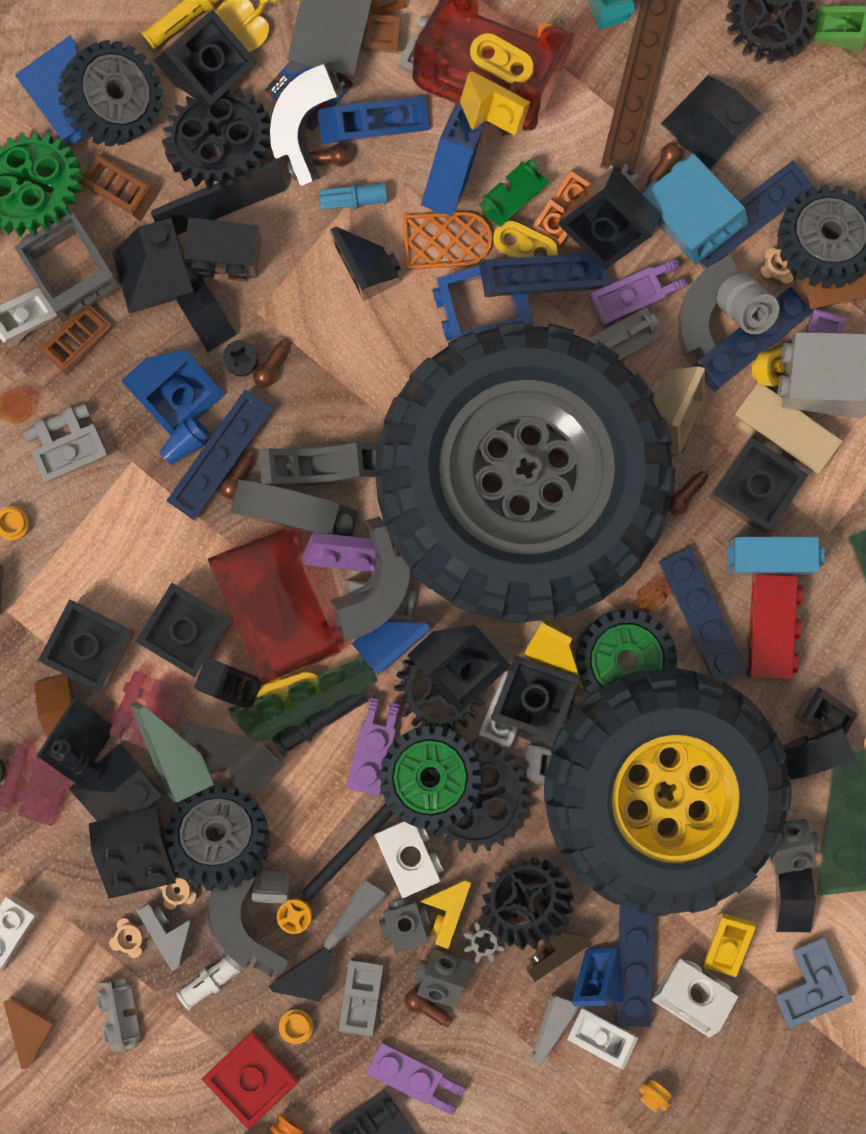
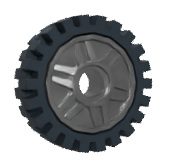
M104 40L100 43L90 44L68 62L60 76L62 81L58 84V92L63 93L58 98L60 105H66L62 112L65 118L72 117L74 120L70 123V126L74 130L80 127L82 129L80 135L85 139L92 136V143L98 145L105 142V146L112 147L116 144L120 146L133 141L152 126L159 116L157 113L162 108L163 102L158 100L163 96V90L157 88L161 81L159 75L152 76L151 74L155 70L152 63L146 66L143 61L147 57L142 52L134 55L136 48L131 45L123 48V42L115 41L110 44V40ZM106 88L113 92L115 99L109 96Z
M822 185L819 191H817L816 187H812L807 190L806 194L801 192L796 196L795 200L790 202L779 225L777 247L778 250L781 249L780 257L782 262L788 261L786 268L790 272L797 270L796 277L803 281L805 277L810 278L809 285L815 287L818 282H822V288L830 289L832 283H835L836 288L844 287L846 282L850 285L856 282L858 277L861 278L866 274V199L862 196L858 200L854 199L856 192L850 189L847 195L843 194V187L835 186L834 190L830 191L829 185ZM823 234H829L835 239H828Z
M215 785V791H210L208 787L202 790L201 795L197 796V794L190 796V801L188 802L181 800L177 804L179 810L171 812V822L166 824L167 835H165V843L169 857L182 878L187 882L190 880L192 885L197 888L204 885L205 889L209 891H214L215 886H218L220 891L228 890V884L231 883L236 888L242 885L241 879L245 878L247 881L254 877L253 870L255 869L259 872L263 867L262 859H267L269 854L268 847H270L271 841L267 820L254 798L251 799L249 794L243 790L239 794L235 787L229 786L228 790L225 791L223 785ZM216 835H225L219 841H211Z

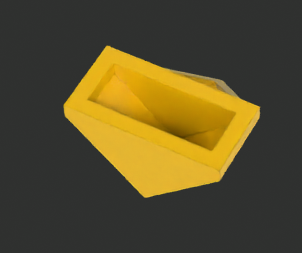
M548 620L540 621L523 657L580 678L570 644L572 633ZM580 679L579 687L583 688L582 682H581V679Z

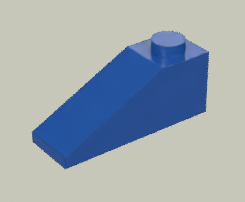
M425 96L338 105L317 110L322 144L430 130Z

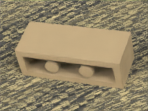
M757 382L731 417L736 422L734 427L749 438L755 435L764 442L763 445L778 455H783L792 464L813 478L819 475L842 441L801 411L782 408V398L766 386H760Z

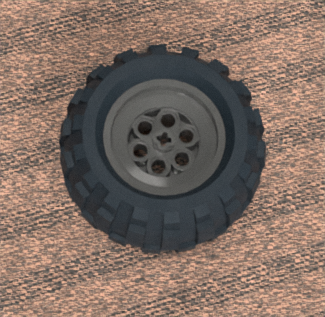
M523 321L500 323L494 329L476 334L471 331L448 342L446 348L432 358L427 357L409 375V380L398 396L394 397L383 421L384 425L376 450L375 478L380 511L392 543L411 569V572L425 586L451 602L452 605L474 615L478 614L505 622L526 623L554 620L576 614L602 601L623 586L642 567L643 562L659 541L667 523L666 516L670 500L674 495L676 469L672 466L670 447L673 441L666 418L661 417L652 399L654 393L639 373L634 375L618 359L620 356L618 353L599 340L595 344L575 335L574 329L550 323L548 327L526 326ZM527 428L536 429L540 434V442L534 446L526 445L521 439V432ZM499 440L505 443L508 451L504 457L494 458L489 454L487 448L492 441ZM555 450L564 452L568 460L567 465L563 468L553 467L548 460L549 453ZM525 461L527 466L533 465L535 467L529 479H526L524 474L518 475L516 472L519 470L520 462ZM488 475L497 476L502 482L500 491L496 493L485 491L482 487L484 477ZM548 485L559 487L562 492L561 500L557 503L547 502L542 494L543 488ZM513 498H524L529 504V511L522 516L513 514L509 508V503Z

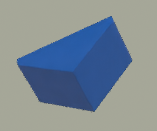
M618 947L586 949L572 999L573 1006L609 1005L624 1001L621 959Z

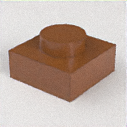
M368 14L364 51L398 54L401 17Z

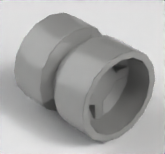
M745 273L730 276L722 283L718 290V306L746 333L760 334L768 330L775 323L780 309L778 301L752 276Z

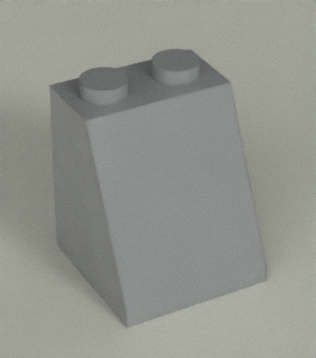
M796 332L788 343H784L781 362L786 363L785 376L781 375L778 384V396H782V408L858 419L866 416V334Z

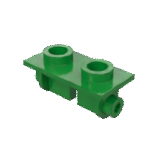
M531 159L526 162L521 161L506 176L510 183L508 188L499 182L490 192L482 197L483 202L479 206L483 210V215L501 227L529 200L535 197L550 182L549 179L537 171L538 167Z

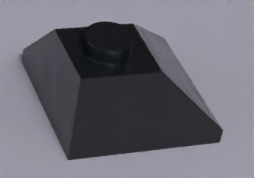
M213 9L153 60L177 88L208 107L257 63Z
M707 75L669 114L661 125L711 170L756 123L761 113L736 89Z
M172 218L138 227L112 252L129 314L194 295L181 244Z
M337 226L330 229L332 242L363 301L399 283L397 273L401 272L402 269L394 253L387 255L384 247Z
M476 625L432 631L408 654L409 658L460 713L511 667Z
M515 655L491 715V720L527 741L551 749L561 727L563 728L570 719L580 678Z
M121 743L97 763L101 766L102 777L99 781L87 782L82 780L79 785L74 783L68 788L96 821L149 809L166 795Z

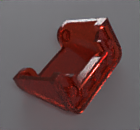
M439 0L415 41L412 70L415 84L430 94L461 105L460 100L468 73L473 71L530 101L522 130L532 131L535 129L545 111L573 46L575 34L559 26H547L542 30L539 38L478 15L479 5L477 0ZM486 33L498 36L526 52L531 57L535 66L534 76L527 82L514 81L512 86L480 69L474 63L470 54L472 42L478 36ZM487 49L483 57L486 59L492 58L495 50ZM521 65L515 66L512 74H522L524 67Z
M286 527L208 558L215 579L259 679L264 686L340 654L341 651L338 646L344 644L337 626L330 627L326 621L297 554V552L303 550L295 531L288 533Z

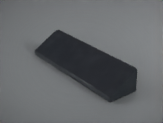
M273 160L260 165V170L254 168L249 170L250 179L245 178L242 174L239 175L238 185H234L231 179L226 180L225 188L221 189L219 183H216L211 189L204 188L152 210L151 215L154 222L172 218L177 235L187 231L188 217L216 220L287 190V185L277 160Z

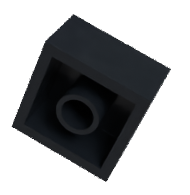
M614 166L568 201L557 224L606 270L653 235L662 213Z
M188 217L184 260L189 270L194 271L195 276L214 278L215 273L228 274L229 280L247 282L249 277L257 278L261 235L257 225Z
M750 437L745 441L709 495V498L766 535L772 531L809 474L753 437Z
M171 582L135 642L194 678H198L205 659L211 658L233 619Z
M69 599L38 661L98 692L104 693L135 631Z
M157 807L89 823L91 853L109 899L176 883L175 868L167 851L165 843L166 833Z

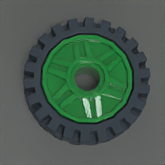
M617 610L602 615L587 627L579 640L575 662L582 686L591 695L594 691H599L608 684L619 680V677L642 670L677 668L678 656L673 638L666 627L657 619L636 610ZM624 650L630 651L635 657V665L630 670L621 669L617 663L618 655Z
M441 726L414 728L399 736L387 749V753L381 762V771L379 772L381 793L384 795L387 806L404 822L423 829L449 827L468 816L475 805H477L484 786L482 761L474 746L454 730ZM434 767L440 773V782L431 788L425 784L423 777L426 770Z

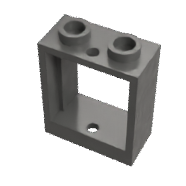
M71 211L72 214L70 216L65 214L59 215L60 225L51 221L49 223V232L42 229L36 233V236H32L29 233L22 238L20 244L14 247L63 323L121 287L73 211ZM77 233L100 270L56 296L34 260Z

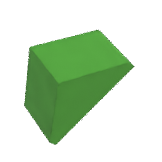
M818 6L816 12L818 19L813 24L816 31L813 36H810V39L860 53L866 44V6Z

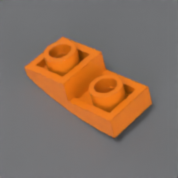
M570 170L532 228L552 239L558 246H561L568 234L557 223L568 201L592 183L575 171Z

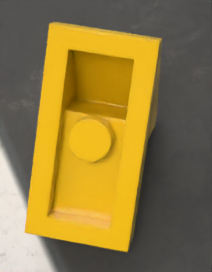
M473 71L468 73L460 100L471 129L475 130L484 121H488L515 136L523 128L530 101Z
M462 879L420 900L422 903L445 911L444 916L437 914L431 934L437 936L435 939L436 945L449 948L471 885L470 880Z
M723 913L716 915L714 934L704 958L703 968L737 977L754 934L756 922Z

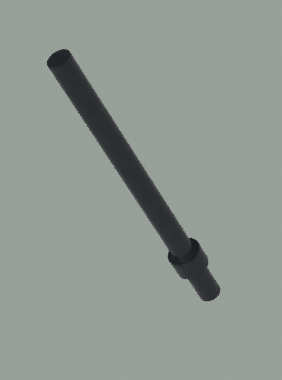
M426 770L423 778L432 779V775ZM386 802L301 891L305 897L311 901L394 814Z

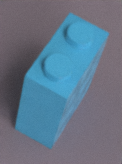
M695 154L686 160L676 163L670 173L661 180L650 183L643 193L662 213L658 221L659 227L694 265L748 224L746 210L743 205Z
M734 537L727 542V576H753L756 574L809 576L819 572V566H824L825 551L824 546L819 545V537Z

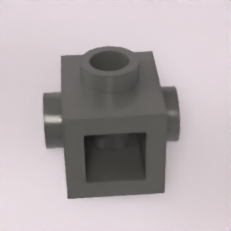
M806 819L785 822L782 841L775 855H770L775 875L816 867L815 852L820 851L817 832H810Z
M408 897L389 902V909L383 910L385 919L379 920L384 940L391 939L395 953L429 943L425 928L430 927L431 924L425 906L418 908L417 901L409 902ZM403 918H407L411 921V925L408 928H402L398 922Z
M432 949L428 961H420L415 980L420 981L417 996L456 1008L465 987L471 962L449 953Z

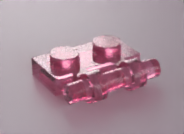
M134 670L130 682H126L122 690L125 694L118 711L114 710L111 717L113 724L109 734L121 739L125 728H131L135 731L130 743L148 750L136 719L131 717L132 710L129 704L137 701L138 698L145 700V707L173 730L188 691L155 679L151 691L146 690L142 686L147 675Z
M17 743L14 754L9 756L7 765L10 767L4 785L0 784V810L10 812L13 800L23 802L19 816L53 826L68 778L38 757L36 762L27 760L30 746ZM23 770L32 773L26 792L17 789Z

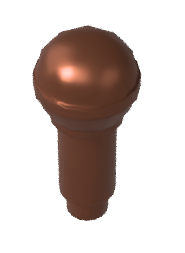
M337 143L328 148V150L310 152V156L315 165L330 163V165L343 167L349 163L351 152L345 144Z
M667 143L662 147L660 161L648 177L646 187L656 180H661L666 176L671 167L683 160L684 152L681 146L676 143Z
M281 340L279 344H276L266 362L255 368L253 380L258 386L268 388L275 383L276 370L288 352L289 343Z
M246 451L241 456L232 474L221 482L219 490L224 498L234 500L238 481L245 479L253 464L255 457L253 453Z
M700 471L698 474H695L681 490L674 492L670 500L669 512L675 515H682L688 510L689 503L691 502L690 499L701 489L708 478L705 472Z
M413 989L406 994L404 1004L410 1012L423 1013L447 1028L451 1025L453 1018L447 1012L431 1003L429 999L417 996L418 989Z

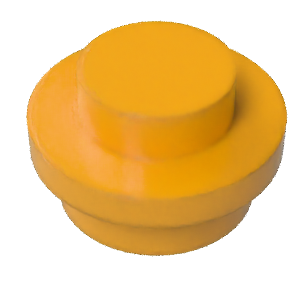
M15 506L1 509L0 536L7 540L22 538L29 528L27 514Z
M301 1009L287 1011L279 1022L280 1035L291 1044L305 1042L313 1032L312 1018Z
M650 1080L647 1085H641L639 1091L643 1096L640 1100L655 1112L658 1109L667 1111L670 1107L668 1102L672 1098L671 1094L653 1080Z

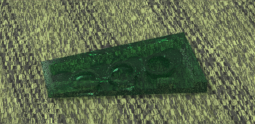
M360 658L320 673L317 677L318 681L314 683L299 681L288 685L289 690L285 694L271 698L269 693L255 698L256 705L241 710L238 704L228 708L232 720L256 744L260 741H268L274 738L277 732L289 726L305 722L309 716L320 710H327L336 706L338 701L351 694L364 692L369 685L378 680L374 669Z
M866 750L854 752L855 759L831 768L817 888L818 896L866 890Z

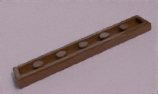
M641 0L600 168L609 170L608 166L612 165L621 172L622 166L627 164L628 170L626 173L629 175L634 174L676 0Z

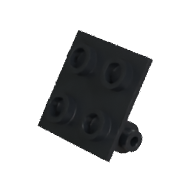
M74 697L36 756L77 785L82 780L97 782L102 777L101 766L94 761L116 727Z
M386 1089L329 1128L331 1134H416Z

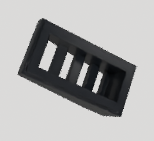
M206 658L194 688L209 696L250 711L263 679L212 658Z

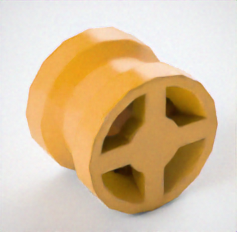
M301 898L288 899L285 904L282 903L277 913L279 926L282 930L291 934L301 933L306 930L312 919L311 907Z

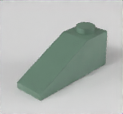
M136 701L129 704L167 797L175 802H179L214 785L210 774L213 773V767L205 754L202 755L142 704Z

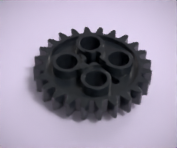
M238 88L233 95L230 89H228L209 107L197 99L194 101L191 97L186 96L188 104L186 107L175 106L178 116L168 115L167 118L170 126L163 128L166 138L162 140L166 150L165 155L175 173L180 172L183 181L191 178L195 187L202 180H204L207 189H211L214 181H218L221 189H224L226 180L231 179L234 185H238L239 175L242 174L245 178L250 179L251 176L248 169L251 167L257 170L261 169L258 158H269L266 148H271L272 145L270 138L271 121L268 112H265L261 102H255L253 94L244 97L241 88ZM214 156H218L217 158H215V159H213V160H209L210 158H212V157H214Z
M474 740L472 745L481 758L483 769L492 767L496 770L495 779L490 783L484 784L481 794L488 793L501 786L505 790L501 793L480 795L479 802L473 808L468 823L464 825L454 824L449 827L435 829L434 835L440 837L447 833L445 837L446 845L450 846L456 839L459 851H463L466 844L470 843L473 853H477L480 843H483L487 851H491V841L496 840L498 844L503 846V834L506 833L513 838L515 837L511 827L513 824L523 827L524 823L518 818L519 813L528 814L530 810L522 805V802L531 800L532 796L522 792V789L528 787L530 782L525 779L519 780V777L524 774L525 769L523 767L512 768L517 761L514 756L504 760L506 750L503 747L499 748L496 753H493V744L491 742H488L484 750H482L479 742ZM434 767L428 769L432 779H424L425 784L431 788L440 782V773ZM503 801L504 809L500 815H488V806L491 802Z

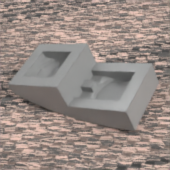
M349 960L338 1032L373 1037L383 965Z

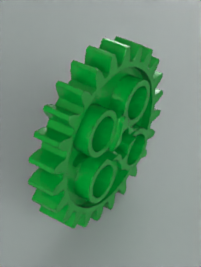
M35 131L31 140H28L25 134L21 133L19 142H14L11 137H7L8 146L3 148L0 145V228H2L6 235H9L14 229L18 237H22L26 229L29 230L32 236H36L37 227L42 226L44 231L49 232V222L53 221L60 225L59 215L61 213L69 216L72 214L67 207L68 204L79 203L73 193L83 192V188L78 182L84 179L79 170L81 165L69 146L66 147L60 138L54 141L50 134L41 139L38 132Z

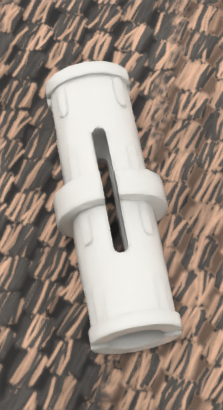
M223 958L210 969L204 968L200 971V976L180 991H177L176 995L183 1006L189 1011L211 993L217 994L221 991L220 987L240 972Z

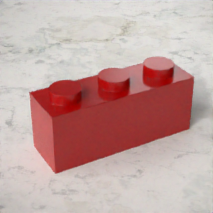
M763 574L752 576L747 678L792 680L793 673H798L799 653H794V639H799L801 633V620L796 619V605L802 604L803 586L797 584L798 577Z

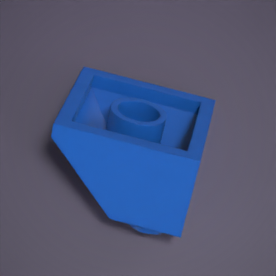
M186 349L145 358L121 380L170 435L173 434L183 419L188 420L192 416L198 419L225 395Z
M386 621L376 630L356 638L351 644L376 673L380 675L430 632L431 628L427 623Z

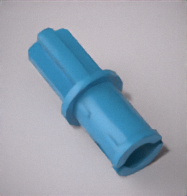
M385 182L358 186L351 183V186L321 189L319 191L320 207L323 210L353 207L354 210H357V206L387 204Z

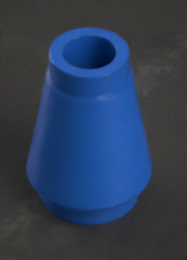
M194 416L188 420L183 419L159 452L170 465H174L176 462L205 446L210 433Z

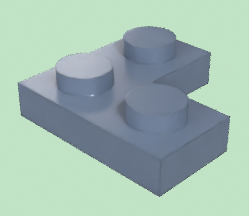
M822 936L792 949L805 982L774 995L789 1029L852 1002L825 937Z

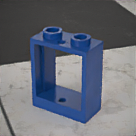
M455 103L440 137L421 202L423 207L429 208L436 213L450 216L454 215L468 182L486 123L484 121L475 130L471 129L464 110L459 104Z
M479 266L438 277L437 288L432 289L437 309L443 307L447 319L441 321L446 341L454 340L471 331L476 334L494 329L500 323L523 321L526 326H533L534 324L527 294L510 295L516 318L461 333L448 287L481 278Z

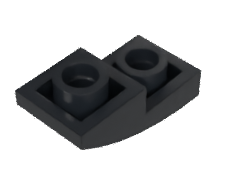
M837 725L808 739L807 735H804L783 745L787 756L786 765L789 780L814 775L856 758L841 725Z

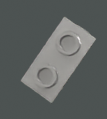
M645 307L587 340L595 344L599 340L620 355L618 359L621 360L663 335L658 328L659 322L653 313L650 314L648 308Z
M126 978L113 980L114 987H112L111 982H99L100 991L96 993V1000L99 1010L101 1012L104 1011L106 1025L103 1026L102 1031L106 1045L110 1046L111 1051L117 1052L124 1051L123 1043L125 1049L138 1047V1040L141 1039L137 1016L130 1015L124 1017L123 1014L124 1010L135 1008L131 984H127Z

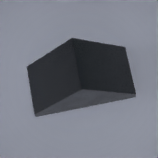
M200 277L192 282L194 295L176 301L209 353L237 336L206 283Z
M811 687L794 717L821 733L841 725L846 735L858 714L819 687Z
M812 868L776 874L775 932L811 933L816 903Z
M323 947L269 984L271 991L321 1002L332 950Z

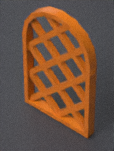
M458 211L453 216L439 213L403 215V244L405 246L406 270L463 268L478 264L487 256L491 249L492 234L490 227L483 218L475 213ZM450 217L443 226L434 219ZM458 217H471V219L465 224ZM411 219L426 220L418 227ZM453 220L463 227L456 236L446 229ZM475 220L481 222L485 227L479 235L470 228ZM430 221L439 228L432 238L422 230ZM407 223L416 230L409 238L407 236ZM465 231H468L475 238L468 248L458 240ZM442 232L452 240L444 249L435 242ZM419 233L428 240L421 250L411 243ZM486 233L489 238L488 243L482 239ZM478 242L486 247L485 252L479 258L471 251ZM455 243L464 250L457 260L447 252ZM431 244L441 252L433 261L424 254ZM408 246L417 253L410 262ZM467 254L474 259L469 262H461ZM420 256L428 263L413 265ZM443 256H446L452 262L437 264Z

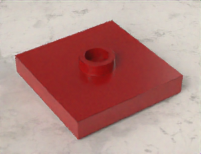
M253 1030L201 1079L248 1130L300 1081Z

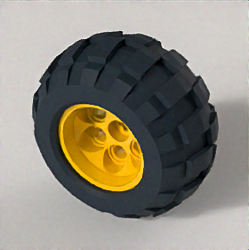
M677 668L642 670L619 677V680L608 684L599 691H594L577 706L578 709L570 717L563 728L561 727L551 748L552 753L547 773L544 777V802L546 804L549 828L559 851L575 874L590 886L594 892L616 905L620 904L627 908L638 910L640 913L658 916L689 911L691 913L704 911L717 906V902L727 898L736 891L740 893L758 877L756 874L764 866L770 855H775L784 836L783 827L787 811L791 808L792 787L786 765L787 756L777 733L774 732L762 711L745 695L726 683L695 671ZM669 747L674 748L676 758L673 763L669 765L661 764L659 756L662 750ZM635 765H643L646 769L644 778L638 782L630 781L628 774L630 769ZM698 765L704 766L706 770L704 779L701 782L692 783L689 778L691 769ZM661 782H666L668 785L673 784L669 789L670 796L657 795V792L661 790L659 785ZM634 800H642L645 804L643 813L636 817L630 816L628 814L629 804ZM695 801H703L705 804L704 813L699 817H690L689 806ZM664 818H672L675 824L674 829L669 834H660L658 832L659 822Z

